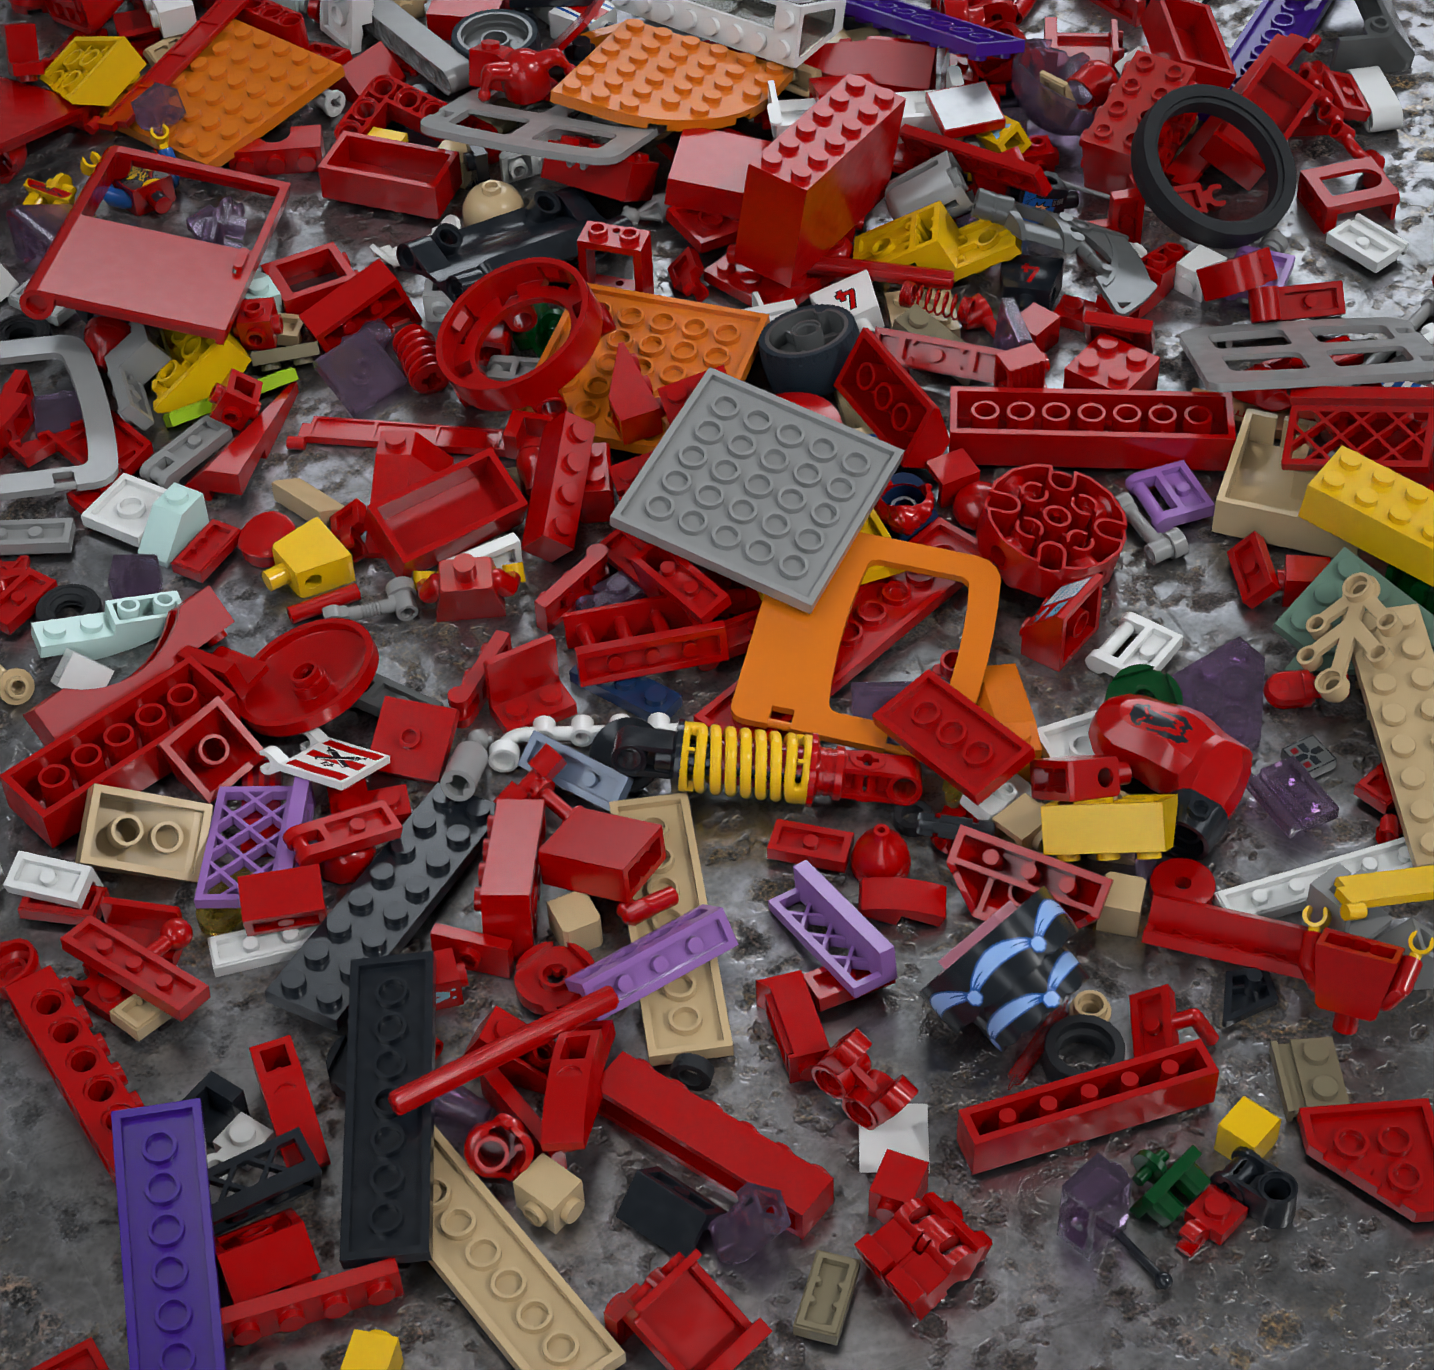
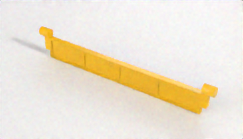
M1434 865L1336 877L1334 896L1342 904L1340 907L1341 918L1344 921L1364 919L1368 914L1367 908L1434 900Z

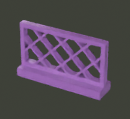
M295 776L293 786L219 787L194 897L196 909L241 908L238 883L230 876L243 867H246L252 874L299 867L295 860V851L287 848L282 837L290 827L313 820L316 802L312 781ZM228 800H244L247 802L235 811L227 807ZM272 800H286L285 804L274 811L265 806ZM256 810L264 816L251 825L243 820V818ZM272 824L280 829L279 832L268 839L259 834ZM232 825L237 826L241 830L229 839H225L220 834ZM250 838L258 844L244 854L236 848ZM267 852L275 858L262 868L253 862ZM226 853L235 858V860L222 868L214 863L215 860ZM221 881L229 887V889L221 894H207L210 888Z

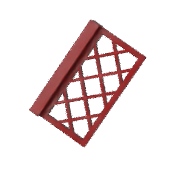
M1317 386L1291 388V410L1281 460L1282 470L1320 471L1331 459L1327 454L1342 444L1363 456L1376 445H1379L1387 454L1373 461L1396 473L1430 472L1434 446V387ZM1299 418L1317 419L1319 423L1306 432L1298 426ZM1339 419H1352L1355 422L1342 433L1332 425ZM1374 420H1389L1392 423L1379 433H1376L1369 426ZM1412 420H1428L1427 426L1415 434L1405 425ZM1327 429L1334 438L1322 447H1319L1312 438ZM1363 429L1371 438L1356 448L1348 439ZM1400 430L1408 439L1393 449L1385 439ZM1305 443L1314 451L1305 459L1292 458L1293 451ZM1414 445L1423 452L1422 461H1406L1400 455Z

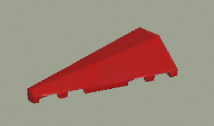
M293 381L287 385L258 413L253 421H250L183 486L203 493L205 501H212L215 492L243 495L260 458L267 459L299 393L297 382Z

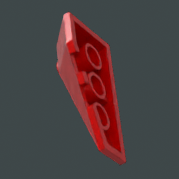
M381 430L375 457L370 504L454 465V458L416 431ZM366 532L365 545L368 555L365 558L385 559L369 533Z

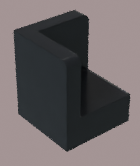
M210 1071L183 1099H201L206 1145L212 1149H215L213 1140L240 1112L248 1116L250 1115L244 1090L213 1071Z

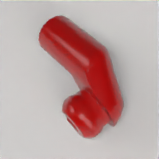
M668 886L636 901L632 898L628 903L619 902L616 912L622 918L623 923L636 926L654 915L676 906L679 902L678 893L673 887Z

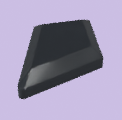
M1257 968L1226 971L1223 1027H1229L1278 1004L1279 998L1268 971Z

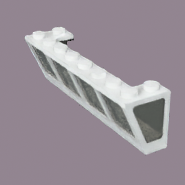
M846 0L611 1L618 10L746 53H751L791 68H797L842 30Z

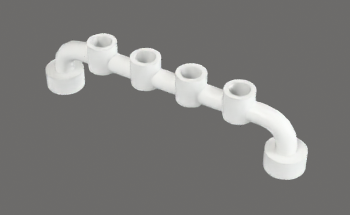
M661 712L651 714L647 720L655 729L675 731L678 724L670 723L669 716ZM622 713L615 714L610 718L609 723L629 716ZM584 714L575 716L571 721V726H556V722L552 717L539 716L534 719L533 727L515 728L503 735L500 740L493 742L489 747L488 763L492 769L498 772H511L518 767L520 749L517 744L528 742L534 730L556 741H571L576 746L585 747L593 742L597 733L605 725H594L593 719Z

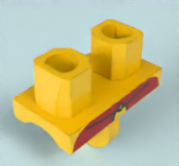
M59 173L53 179L49 178L46 184L27 178L23 186L29 194L22 204L26 212L31 216L39 218L46 207H48L49 210L46 213L48 219L54 224L61 226L75 203L74 195L77 192V188L73 186L72 178L67 174Z

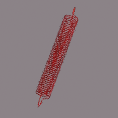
M1065 1003L1060 1013L1056 1012L1058 1010L1049 1013L1008 1073V1077L1013 1072L1016 1074L1015 1072L1018 1071L1017 1069L1020 1068V1065L1024 1064L1025 1059L1028 1058L1030 1060L1025 1065L1026 1067L1023 1068L1024 1070L1021 1071L1022 1073L1017 1075V1078L1021 1079L1017 1082L1021 1083L1013 1085H1021L1044 1052L1045 1040H1043L1044 1042L1041 1043L1042 1045L1039 1046L1040 1048L1037 1049L1038 1051L1035 1052V1055L1032 1056L1028 1053L1033 1048L1032 1046L1035 1045L1034 1043L1037 1042L1036 1040L1039 1039L1038 1037L1041 1036L1040 1034L1043 1033L1042 1031L1045 1030L1044 1028L1047 1027L1050 1030L1052 1025L1055 1024L1054 1022L1057 1021L1058 1016L1066 1008Z

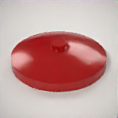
M326 618L305 623L280 635L253 657L265 662L269 667V671L242 699L237 698L240 715L245 723L255 732L275 737L304 733L338 717L363 695L376 674L379 652L370 633L356 621L344 618Z

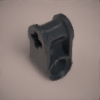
M1243 1146L1237 1147L1231 1155L1232 1160L1222 1171L1214 1172L1210 1177V1184L1213 1183L1248 1208L1247 1214L1258 1220L1263 1226L1271 1229L1287 1227L1295 1217L1298 1196V1183L1291 1174L1282 1171L1261 1158L1252 1149Z

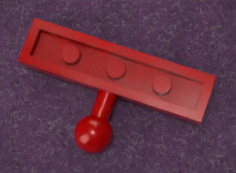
M92 915L86 917L60 938L62 950L180 1022L211 997L209 985L162 958L170 949L181 950L190 944L193 930L191 925L182 918L176 917L165 921L160 929V937L146 948Z

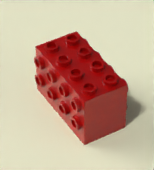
M1137 50L1132 60L1125 63L1121 78L1117 84L1113 83L1111 85L1104 105H1100L1097 108L1093 123L1089 129L1085 128L1081 134L1079 146L1082 147L1083 156L1080 166L1083 168L1084 187L1108 195L1112 191L1126 189L1127 176L1133 173L1131 166L1132 139L1140 121L1146 112L1167 93L1183 86L1199 84V82H1196L1195 67ZM1198 113L1179 114L1164 122L1158 140V153L1163 172L1168 168L1195 123Z

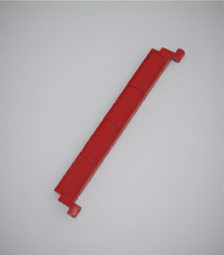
M217 0L103 118L94 116L85 125V130L89 134L94 135L99 129L113 132L118 127L128 129L252 0Z
M1277 33L1231 91L1241 94L1270 55L1289 67L1303 49L1308 53H1313L1322 42L1321 37L1317 34H1312L1308 39L1294 33H1290L1288 37ZM1210 115L1164 172L1166 178L1171 180L1172 187L1196 183L1211 165L1198 153L1222 119Z
M314 416L311 423H302L298 436H288L286 440V447L290 450H305L307 443L377 448L381 430L416 431L446 453L475 455L492 447L498 457H506L503 441L505 429Z

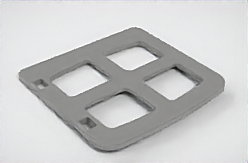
M481 87L469 91L440 108L435 114H430L420 121L421 132L428 136L511 153L566 161L569 168L574 166L575 163H580V169L582 170L586 169L589 165H611L621 162L667 130V125L648 123L647 129L633 126L623 128L572 119L571 117L580 111L553 103L554 107L545 112H531L491 105L497 99L506 98L505 93L489 89L491 93L490 100L482 102L478 98V91ZM472 114L527 123L510 134H500L457 125V123ZM554 129L613 138L599 148L571 146L536 140Z
M1371 317L1266 322L1193 328L1180 333L1181 347L1205 387L1215 392L1434 380V347L1420 332L1415 330V326L1411 322L1400 318ZM1382 333L1389 339L1320 342L1314 335ZM1284 337L1289 343L1288 345L1231 348L1233 340ZM1224 341L1226 348H1217V342ZM1400 351L1408 361L1338 366L1329 355ZM1297 357L1302 360L1307 368L1235 371L1229 369L1225 361Z

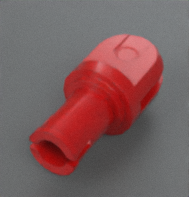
M1306 669L1274 673L1267 679L1264 685V696L1267 702L1274 708L1293 709L1311 707L1316 699L1322 698L1315 688L1317 676H1314L1312 672L1310 673Z

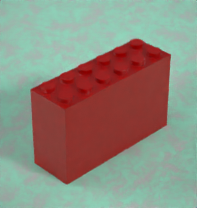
M849 73L748 163L733 261L791 288L885 197V186L891 178L906 98L888 88H882L859 75Z

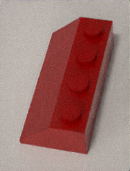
M863 327L834 386L881 441L904 450L903 459L900 463L903 467L927 469V461L943 455L950 442L941 411L869 328Z

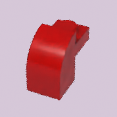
M1269 247L1196 270L1205 302L1244 292L1278 279Z

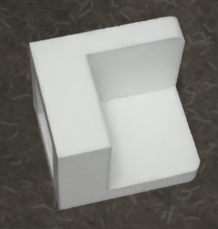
M66 648L51 682L62 689L84 690L103 688L108 685L114 670Z

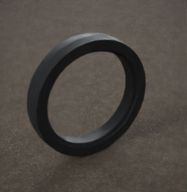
M1194 84L1177 88L1159 99L1146 112L1134 133L1131 144V166L1135 182L1143 199L1166 226L1194 243L1218 249H1234L1250 245L1273 230L1292 204L1297 179L1295 162L1288 142L1275 122L1260 107L1234 91L1207 84ZM1183 113H1205L1218 117L1240 130L1259 152L1267 171L1269 190L1262 212L1247 220L1226 221L1203 214L1185 202L1173 189L1161 167L1158 140L1164 122Z

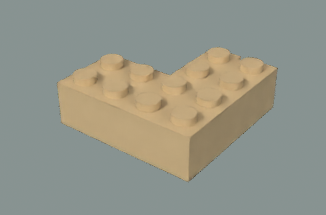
M1247 408L1216 498L1212 532L1245 538L1253 531H1256L1264 537L1266 544L1332 558L1345 546L1358 556V547L1298 517L1307 486L1319 471L1282 470L1281 460L1289 416H1285L1279 447L1274 446L1278 414ZM1299 419L1298 426L1304 432L1317 424V422ZM1305 443L1293 451L1292 458L1305 459L1312 454V449Z

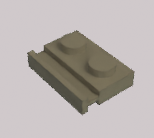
M1332 1037L1290 1039L1289 1043L1278 1044L1277 1040L1271 1041L1269 1053L1286 1122L1293 1121V1117H1297L1298 1110L1301 1107L1350 1104Z

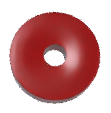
M1188 858L1168 859L1161 862L1153 870L1150 878L1149 896L1152 901L1153 895L1156 892L1212 905L1216 888L1215 878L1211 871L1198 861Z

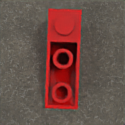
M620 342L617 347L608 399L612 424L625 446L663 433L661 418L666 417V413L660 397L654 398L653 388L647 375L642 376L636 354H630L624 342Z
M496 1005L478 1026L463 1056L527 1024ZM552 1040L497 1068L512 1085L545 1095L550 1063L556 1042Z
M291 1035L249 1047L256 1078L275 1136L278 1137L299 1127L320 1168L330 1165L329 1154ZM295 1143L280 1149L285 1167L290 1168L304 1161Z

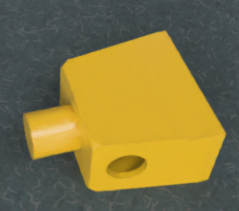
M318 516L275 542L272 546L275 566L261 572L263 581L270 591L288 584L299 598H307L356 580L351 553Z

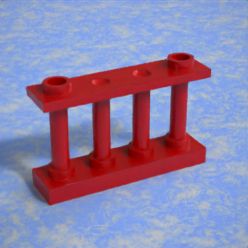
M667 595L562 613L566 645L568 649L574 648L578 680L581 687L729 660L726 626L723 620L700 624Z

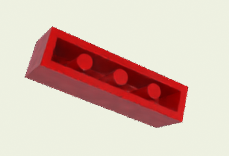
M568 411L563 412L543 427L521 550L550 563L574 549L596 424Z

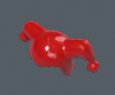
M518 48L508 53L503 61L487 63L483 66L481 71V89L478 91V98L482 102L489 101L491 98L489 89L493 83L498 81L501 82L505 96L510 102L519 105L533 104L544 99L551 90L549 70L552 67L560 66L567 76L576 66L568 62L559 48H548L540 51L530 48Z

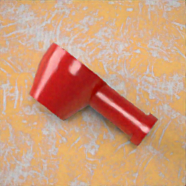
M979 293L971 296L970 298L976 300L974 316L969 324L961 323V325L966 330L984 327L995 339L998 347L1006 346L1008 344V332L995 320L986 299Z

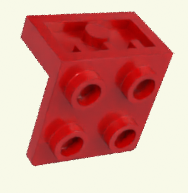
M552 634L497 654L483 662L489 711L504 735L515 728L533 727L534 719L539 716H550L557 723L578 714L577 703L559 678L556 640Z

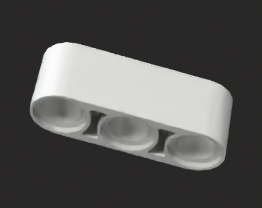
M1380 67L1347 69L1345 73L1352 74L1371 110L1367 121H1361L1366 131L1372 133L1400 129L1403 124L1402 106Z

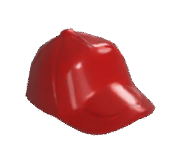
M1256 363L1243 371L1274 369ZM1286 388L1230 391L1233 398L1253 404L1267 411L1278 412L1291 408L1290 396L1287 394Z

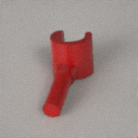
M1386 814L1380 819V826L1376 828L1375 837L1379 844L1398 839L1399 834H1403L1398 817L1393 814Z

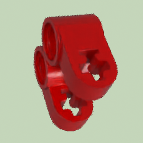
M856 1027L831 1047L813 1067L811 1073L815 1083L823 1092L833 1098L842 1099V1108L850 1120L868 1130H874L898 1114L915 1097L918 1089L903 1074L893 1080L886 1073L871 1069V1060L866 1051L870 1048L872 1042Z

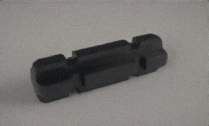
M924 811L919 812L917 817L916 832L919 835L932 837L933 833H937L938 838L955 840L961 824L995 837V823L992 821L979 819L978 823H973V818L941 814V818L935 817L936 813Z

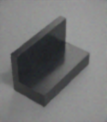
M659 1166L636 1171L616 1217L675 1256L680 1251L686 1258L694 1251L704 1230L720 1227L727 1211Z

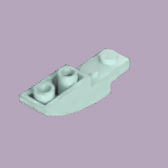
M177 590L105 601V610L101 613L31 623V636L40 658L63 655L66 648H69L92 660H98L136 648L161 636L168 611L180 604L182 600Z

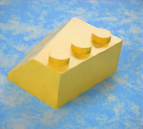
M125 36L74 37L47 67L45 74L39 76V79L71 104L110 106L128 85L138 80L140 77L139 72L146 66V62Z
M163 329L172 359L155 374L156 378L151 381L152 390L157 393V399L153 401V410L157 413L171 412L208 398L215 383L221 384L231 368L244 373L252 359L238 339L235 338L233 332L230 330L224 345L216 344L215 339Z
M1178 794L1125 795L1122 796V799L1114 800V797L1073 802L1052 801L1040 806L1043 854L1056 855V859L1063 862L1081 860L1080 854H1096V860L1099 861L1121 859V853H1137V859L1141 860L1162 858L1161 852H1166L1173 847Z

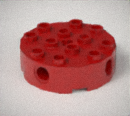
M1036 463L1012 468L994 480L976 526L977 545L981 557L989 560L996 566L1007 586L1046 598L1048 595L1052 596L1063 584L1095 573L1104 576L1103 586L1110 581L1127 539L1125 531L1127 519L1126 513L1114 495L1090 476L1074 471L1072 476L1062 471H1053V465Z

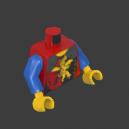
M162 124L164 136L161 137L156 136L151 127L150 140L153 145L159 147L160 151L157 152L155 149L147 152L176 158L173 148L168 146L169 128L167 125ZM92 151L90 155V160L94 165L88 164L85 158L82 157L80 170L84 175L90 176L101 158L97 152ZM133 166L125 178L113 180L103 199L108 205L126 209L135 216H142L154 210L163 214L169 211L172 202L176 199L174 189L179 186L180 176Z

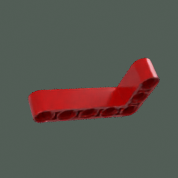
M205 0L207 11L217 0ZM252 0L234 18L306 49L309 46L303 15L271 0Z
M386 74L379 75L371 80L336 125L334 136L337 140L343 130L368 135L373 127L385 129L391 120H394L441 143L445 139L428 136L421 132L420 121L430 114H435L448 103ZM473 115L457 123V125L498 133L495 126ZM485 148L488 155V164L498 162L502 151Z

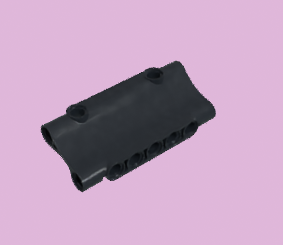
M568 186L554 192L539 190L534 194L528 206L458 229L453 224L441 223L432 235L421 236L399 244L396 256L398 263L404 271L416 273L431 280L454 303L477 280L491 271L514 261L533 257H549L565 261L578 269L577 239L587 221L604 222L624 227L634 226L631 220L624 215L606 220L596 211L581 189ZM594 250L595 262L604 257L608 252Z

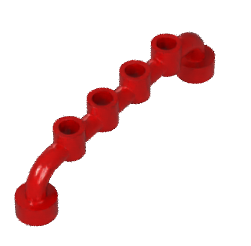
M1319 60L1301 63L1298 75L1321 91L1313 104L1319 107L1318 118L1330 125L1328 130L1329 136L1342 144L1354 159L1372 156L1378 166L1384 168V156L1373 149L1364 151L1354 139L1355 130L1343 121L1344 112L1332 103L1334 99L1333 94L1322 86V74L1325 69L1330 70V68Z

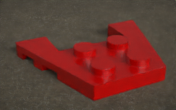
M112 410L111 415L117 443L119 474L112 483L105 487L77 491L76 489L66 493L68 503L80 514L123 473L133 475L154 453L152 443ZM83 419L70 423L71 428L57 433H53L50 430L37 433L38 439L21 443L20 438L7 443L10 454L27 468L56 452H60L75 466L83 465L88 461V446Z

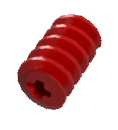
M415 323L401 328L394 336L392 342L393 350L397 354V358L411 387L415 391L424 394L436 393L444 389L449 384V381L439 368L437 362L436 339L430 331L425 330L421 325Z

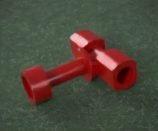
M547 743L528 762L532 768L518 784L511 781L493 800L496 804L497 799H545V806L562 819V823L577 807L584 808L582 805L572 808L553 792L555 782L552 780L564 768L567 762Z

